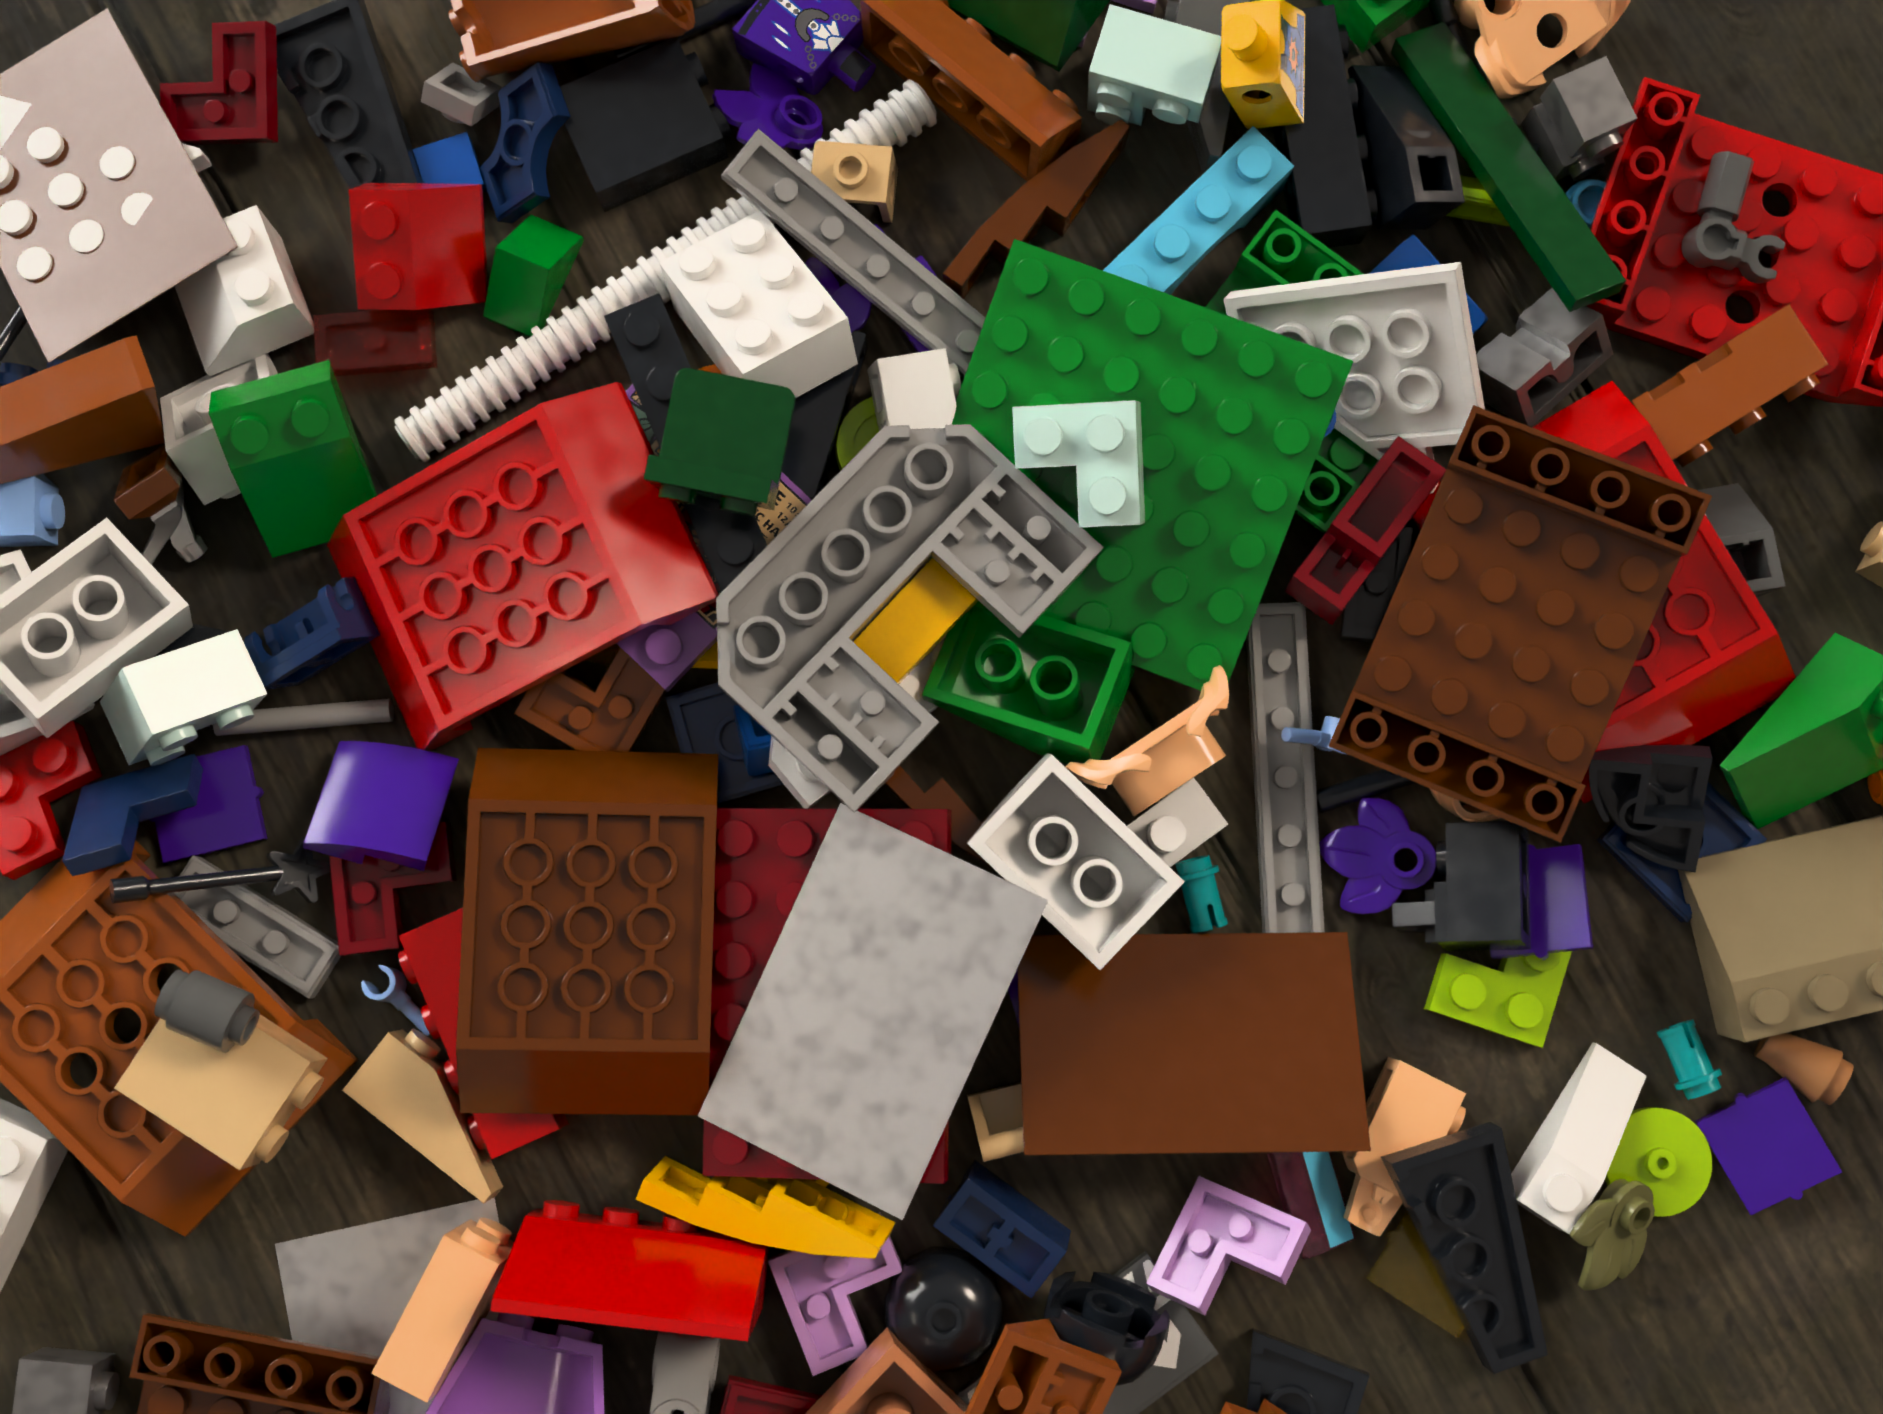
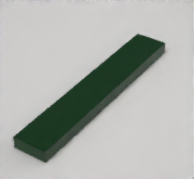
M1445 22L1396 38L1391 50L1392 55L1567 310L1572 312L1619 293L1626 282L1625 278Z

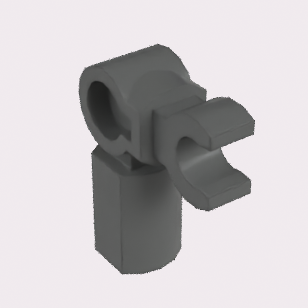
M1730 151L1718 152L1711 159L1698 205L1697 214L1701 217L1700 223L1691 228L1682 240L1681 250L1683 256L1689 264L1696 268L1715 266L1725 270H1733L1736 267L1739 268L1742 276L1748 281L1756 284L1767 283L1776 278L1777 271L1762 266L1759 262L1758 254L1760 251L1774 255L1784 249L1785 242L1773 235H1763L1755 240L1748 238L1747 232L1736 229L1731 223L1739 218L1754 161L1752 158Z

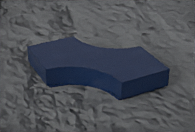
M535 63L498 92L501 107L500 133L491 156L480 167V172L498 222L513 223L550 198L546 179L548 152L557 131L571 117L552 64Z

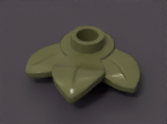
M1618 1179L1612 1182L1604 1190L1600 1199L1586 1209L1571 1230L1570 1237L1583 1246H1588L1585 1263L1577 1284L1581 1289L1587 1291L1597 1290L1609 1285L1617 1276L1624 1279L1639 1263L1646 1245V1229L1652 1222L1655 1212L1653 1193L1648 1186L1639 1181L1628 1182L1625 1179Z

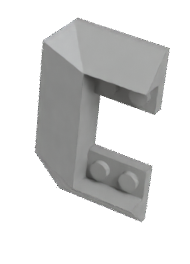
M970 424L945 425V428L910 429L909 425L884 426L716 597L718 686L855 813L893 776L900 764L939 723L935 717L854 643V640L933 558L1020 638L1051 604L1054 605L1104 547L1087 531L1079 527V524L1024 473L1019 469H1015V465Z

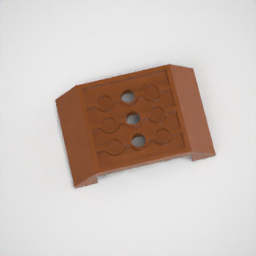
M135 840L130 861L78 876H72L61 859L0 920V1082L121 1203L186 1237L194 1231L256 1165L242 1170L236 1169L114 1089L160 1020V1018L155 1016L154 1010L160 994L157 978L161 969L171 963L189 974L194 970H199L253 993L255 996L253 1008L259 1010L260 1015L328 1058L318 1073L324 1078L319 1091L304 1109L295 1108L283 1126L288 1131L312 1109L359 1059L318 1019L302 1020L174 892L149 895L146 900L113 904L110 897V879L144 876L148 880L159 879L144 864L151 854ZM124 1008H130L135 1011L141 1021L140 1033L130 1043L120 1040L114 1031V1020L117 1014ZM80 1053H86L91 1056L97 1066L96 1078L86 1088L76 1084L70 1073L71 1063Z

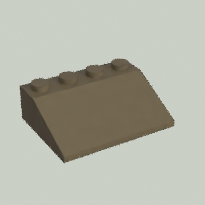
M1883 815L1774 839L1757 845L1705 855L1698 858L1696 872L1678 870L1685 902L1690 904L1692 911L1690 923L1717 1035L1749 1042L1883 1010Z

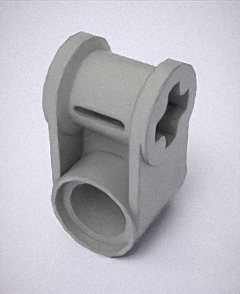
M658 1332L652 1367L653 1392L650 1414H673L674 1410L677 1409L684 1411V1414H709L711 1394L714 1390L717 1375L720 1338Z

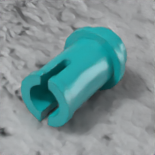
M1210 855L1198 856L1175 863L1177 875L1185 881L1181 885L1191 925V933L1209 931L1215 925L1216 928L1227 925L1228 920L1224 915L1214 873L1220 870L1218 865H1212Z
M1694 1019L1671 1025L1669 1029L1664 1028L1656 1032L1662 1040L1679 1080L1674 1083L1675 1089L1683 1090L1687 1100L1707 1095L1722 1088L1717 1078L1722 1075L1720 1068L1713 1069L1695 1027Z

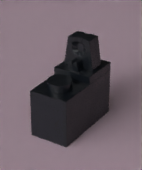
M1510 821L1446 823V841H1438L1436 850L1438 872L1440 876H1446V882H1434V889L1425 890V902L1392 903L1393 928L1403 933H1425V943L1427 945H1440L1446 951L1531 949L1529 832L1524 827Z

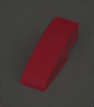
M1398 436L1332 521L1324 536L1294 573L1285 592L1333 625L1438 484L1446 469Z

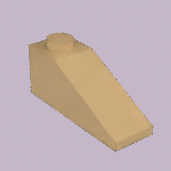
M411 1029L409 1033L404 1030L388 1032L342 1091L483 1204L496 1197L503 1188V1185L487 1150H480L470 1134L467 1117L471 1116V1114L460 1113L459 1095L455 1093L448 1081L444 1062L437 1057L441 1051L440 1047L416 1029Z

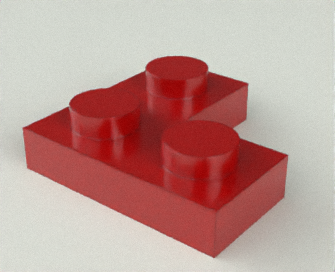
M73 720L48 738L41 735L0 756V870L3 876L12 880H16L64 856L66 846L49 803L102 777L84 727Z

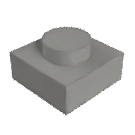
M452 62L424 81L421 102L440 111L450 121L473 126L499 107L498 92L502 89V86L486 78L477 83L470 78L463 67Z

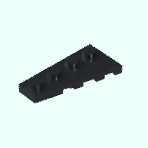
M333 0L275 24L277 73L288 91L297 99L317 137L324 142L333 156L334 164L350 189L365 183H423L365 1Z
M1487 1122L1382 1156L1381 1159L1482 1365L1495 1374L1547 1356L1548 1353L1502 1128L1492 1122Z
M1253 1328L1248 1410L1258 1412L1263 1400L1266 1399L1287 1414L1358 1413L1369 1379V1372Z

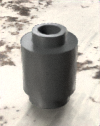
M176 970L164 984L156 1001L154 1014L156 1017L166 1021L167 1029L226 1053L235 1043L243 1046L249 1040L258 1023L260 1011L253 1008L255 1002L253 993L199 970H194L190 974L182 970Z

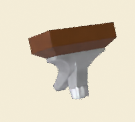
M165 443L123 469L113 501L129 520L151 517L155 523L154 530L141 553L144 558L152 565L169 538L176 549L175 552L186 562L190 563L201 557L208 548L200 535L195 534L184 501L182 473L167 454Z

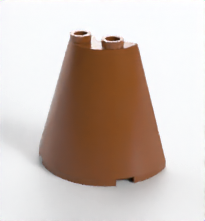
M451 0L453 9L448 11L449 19L460 36L464 49L459 52L460 61L470 78L477 83L487 77L528 69L537 62L552 64L682 36L685 32L694 28L695 15L691 0Z

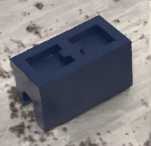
M344 577L336 582V586L333 588L327 584L318 590L317 598L278 623L270 624L263 629L266 644L271 649L272 656L264 650L262 640L255 631L245 637L244 644L265 690L299 686L380 636V633L355 577Z
M976 1160L973 1161L965 1172L960 1185L953 1195L950 1194L933 1224L936 1229L1031 1299L1067 1252L1071 1234L1070 1229Z

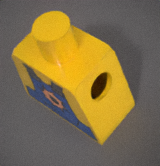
M1260 0L1224 6L1222 10L1221 86L1223 93L1244 126L1250 129L1252 126L1255 128L1304 123L1305 13L1285 0ZM1260 91H1265L1271 94L1266 98L1259 99Z

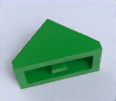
M530 214L495 247L483 314L484 318L528 338L533 335L531 332L533 327L538 326L540 330L543 329L546 319L552 311L584 242L583 236Z

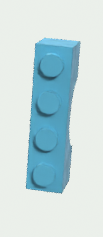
M1252 126L1103 271L1171 295L1208 253L1235 230L1244 228L1283 191L1294 165Z

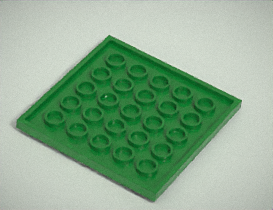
M1014 239L957 396V407L952 425L970 424L1015 465L1012 407L1131 400L1141 402L1145 523L1141 525L1082 527L1104 548L1054 605L1051 604L1042 615L1131 642L1134 658L1132 665L1201 691L1203 684L1210 680L1212 669L1216 666L1221 665L1227 675L1228 682L1230 680L1353 361ZM1076 466L1019 468L1022 473L1079 524Z

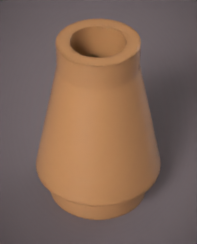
M1789 1033L1760 1039L1754 1052L1755 1057L1768 1064L1781 1077H1786L1789 1083L1812 1103L1820 1100L1827 1105L1833 1104L1845 1089L1854 1069L1852 1063L1843 1059L1842 1051Z

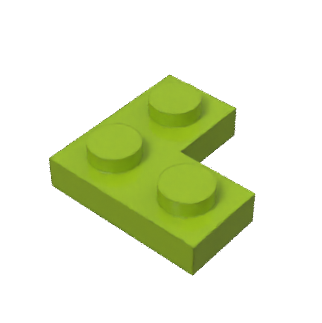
M1572 951L1549 953V957L1546 960H1541L1536 955L1502 958L1498 970L1447 953H1441L1424 1009L1535 1047L1543 1048Z

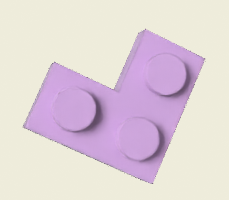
M1199 1176L1146 1284L1153 1292L1205 1315L1231 1261L1286 1285L1311 1229L1307 1222Z
M890 1235L875 1259L813 1255L791 1250L769 1258V1266L813 1376L858 1358L868 1348L867 1339L849 1294L902 1272V1265Z

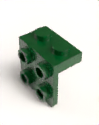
M692 368L680 369L674 378L659 456L648 455L644 480L654 487L660 488L659 498L694 505L696 496L699 495L719 499L720 510L754 517L756 516L757 507L774 510L795 408V395L789 388Z

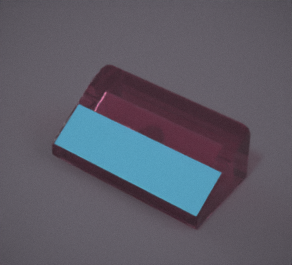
M1267 1152L1284 1212L1307 1222L1311 1229L1299 1257L1303 1260L1309 1259L1355 1240L1351 1223L1343 1218L1346 1206L1330 1152Z

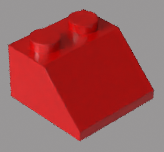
M365 183L349 189L358 310H422L486 302L488 277L482 184Z

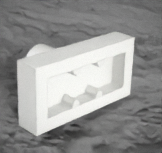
M1193 777L1129 823L1127 827L1171 867L1226 827L1228 823Z

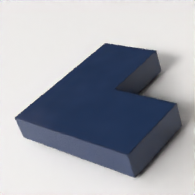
M195 754L82 786L62 859L70 874L78 876L130 861L139 822L197 805L203 768Z

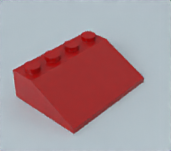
M545 1200L543 1209L535 1208L525 1215L493 1294L490 1309L492 1312L748 1342L763 1309L770 1246L750 1243L698 1227L670 1214H664L663 1222L661 1223L639 1220L640 1211L630 1208L605 1207L603 1209V1216L579 1213V1203L563 1200Z

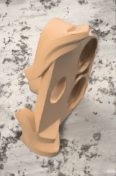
M1454 0V6L1459 15V21L1464 26L1480 30L1481 36L1475 43V56L1496 95L1500 99H1508L1543 86L1546 80L1542 72L1574 49L1578 58L1587 55L1617 23L1631 0H1495V7L1492 13L1486 8L1484 0ZM1547 14L1557 17L1563 29L1560 42L1553 48L1543 46L1537 37V25L1541 18Z
M1219 665L1212 669L1210 680L1203 684L1199 699L1195 704L1110 760L1088 759L1085 763L1070 762L1066 768L1079 781L1106 790L1107 786L1112 784L1133 816L1150 807L1226 756L1206 726V720L1209 716H1218L1219 711L1227 709L1229 686L1223 667Z

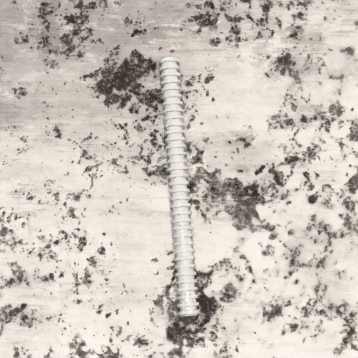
M909 79L903 83V91L899 92L894 89L888 93V101L885 102L882 99H878L873 103L874 110L870 112L865 108L859 112V120L856 122L851 118L845 121L844 130L840 131L835 128L830 131V139L827 141L893 146L896 144L902 147L908 142L907 136L909 134L917 137L922 133L923 125L930 128L937 123L936 110L924 89L918 83ZM819 138L818 140L815 141V143H816L817 141H825V140L822 139V138ZM804 148L800 151L801 158L797 161L811 172L814 149L810 151L808 148ZM743 196L738 200L730 197L725 201L726 208L721 210L715 207L711 210L712 217L708 220L704 217L698 218L696 220L697 227L691 230L686 226L681 230L682 237L676 240L671 236L666 240L667 247L661 250L658 246L654 247L651 250L652 257L647 260L643 256L636 259L638 266L632 270L628 266L621 269L623 276L617 280L613 276L606 279L608 286L602 290L598 286L592 288L593 296L585 299L583 296H580L576 299L578 304L576 307L570 309L568 306H565L561 309L563 315L556 320L553 316L547 318L546 322L548 325L540 330L538 326L531 329L533 334L526 340L523 336L516 339L517 346L511 350L508 346L501 349L503 355L496 360L493 356L485 359L488 365L481 370L477 366L471 368L472 376L464 379L462 376H459L455 379L457 384L455 387L449 389L447 386H444L440 389L442 395L437 399H434L432 396L426 398V406L422 409H419L417 406L412 407L409 410L411 413L410 417L404 419L402 416L394 419L396 424L394 427L417 460L420 459L424 463L431 459L429 455L431 451L436 449L438 452H442L446 449L444 445L446 441L451 439L453 442H457L461 439L459 433L464 429L468 432L475 430L474 423L479 419L483 422L489 421L491 419L490 412L495 409L498 412L504 411L506 409L505 402L510 399L513 402L519 401L521 399L520 392L527 389L531 393L536 389L535 382L542 379L546 383L551 379L549 373L555 369L560 373L566 369L565 362L572 359L576 363L581 360L579 353L585 349L589 353L596 350L594 343L600 339L604 343L611 340L609 335L611 331L605 320V315L658 293L663 303L670 301L671 298L659 262L755 213L759 209ZM768 218V219L770 220V222L774 225L775 222H773L770 218Z

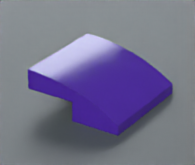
M339 741L306 834L303 848L362 864L365 855L424 871L459 759L394 744Z

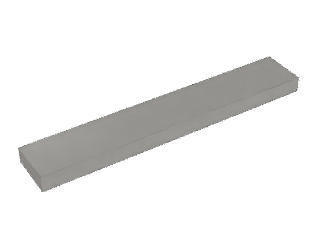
M758 129L721 174V179L931 351L946 348L948 363H955L959 375L964 378L985 317Z
M1300 602L1259 604L1246 636L1262 933L1325 932L1314 746L1312 744L1284 742L1281 738V732L1285 727L1312 729L1305 606Z

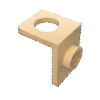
M817 141L814 144L811 173L847 203L878 205L883 222L892 223L898 167L892 146Z

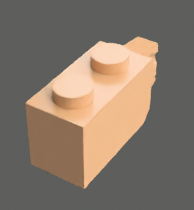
M1387 1058L1366 1102L1371 1151H1346L1342 1153L1348 1170L1356 1174L1343 1218L1368 1233L1379 1237L1382 1235L1403 1202L1381 1157L1457 1133L1466 1113V1108L1461 1106L1466 1093L1401 1060Z

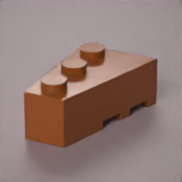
M1788 304L1696 363L1694 362L1677 372L1675 376L1656 388L1636 397L1631 403L1649 422L1672 460L1676 458L1680 465L1684 467L1713 449L1708 438L1729 426L1734 435L1766 417L1767 415L1761 408V405L1782 393L1789 403L1820 384L1815 372L1828 365V362Z

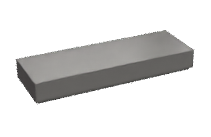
M192 855L180 876L224 871L204 858ZM245 884L174 892L233 952L309 999L316 997L341 957L339 956L338 942Z

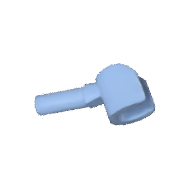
M1325 716L1321 731L1285 727L1281 732V738L1284 742L1312 744L1319 750L1336 751L1346 754L1329 747L1340 718Z
M378 965L388 975L389 987L381 994L374 984L363 980L361 987L364 994L370 999L391 1003L423 1034L429 1036L430 1033L422 1018L421 1010L405 992L407 982L404 974L398 969Z

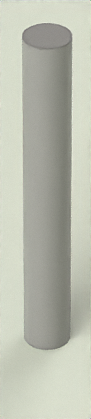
M387 698L252 710L255 716L249 721L227 730H220L218 724L215 723L213 724V730L216 736L392 722L394 720V705L392 699Z

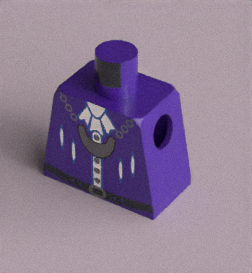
M757 0L732 28L736 49L740 55L753 63L772 70L810 95L818 94L833 76H836L854 92H858L867 84L876 69L875 63L857 50L863 42L861 12L850 0Z

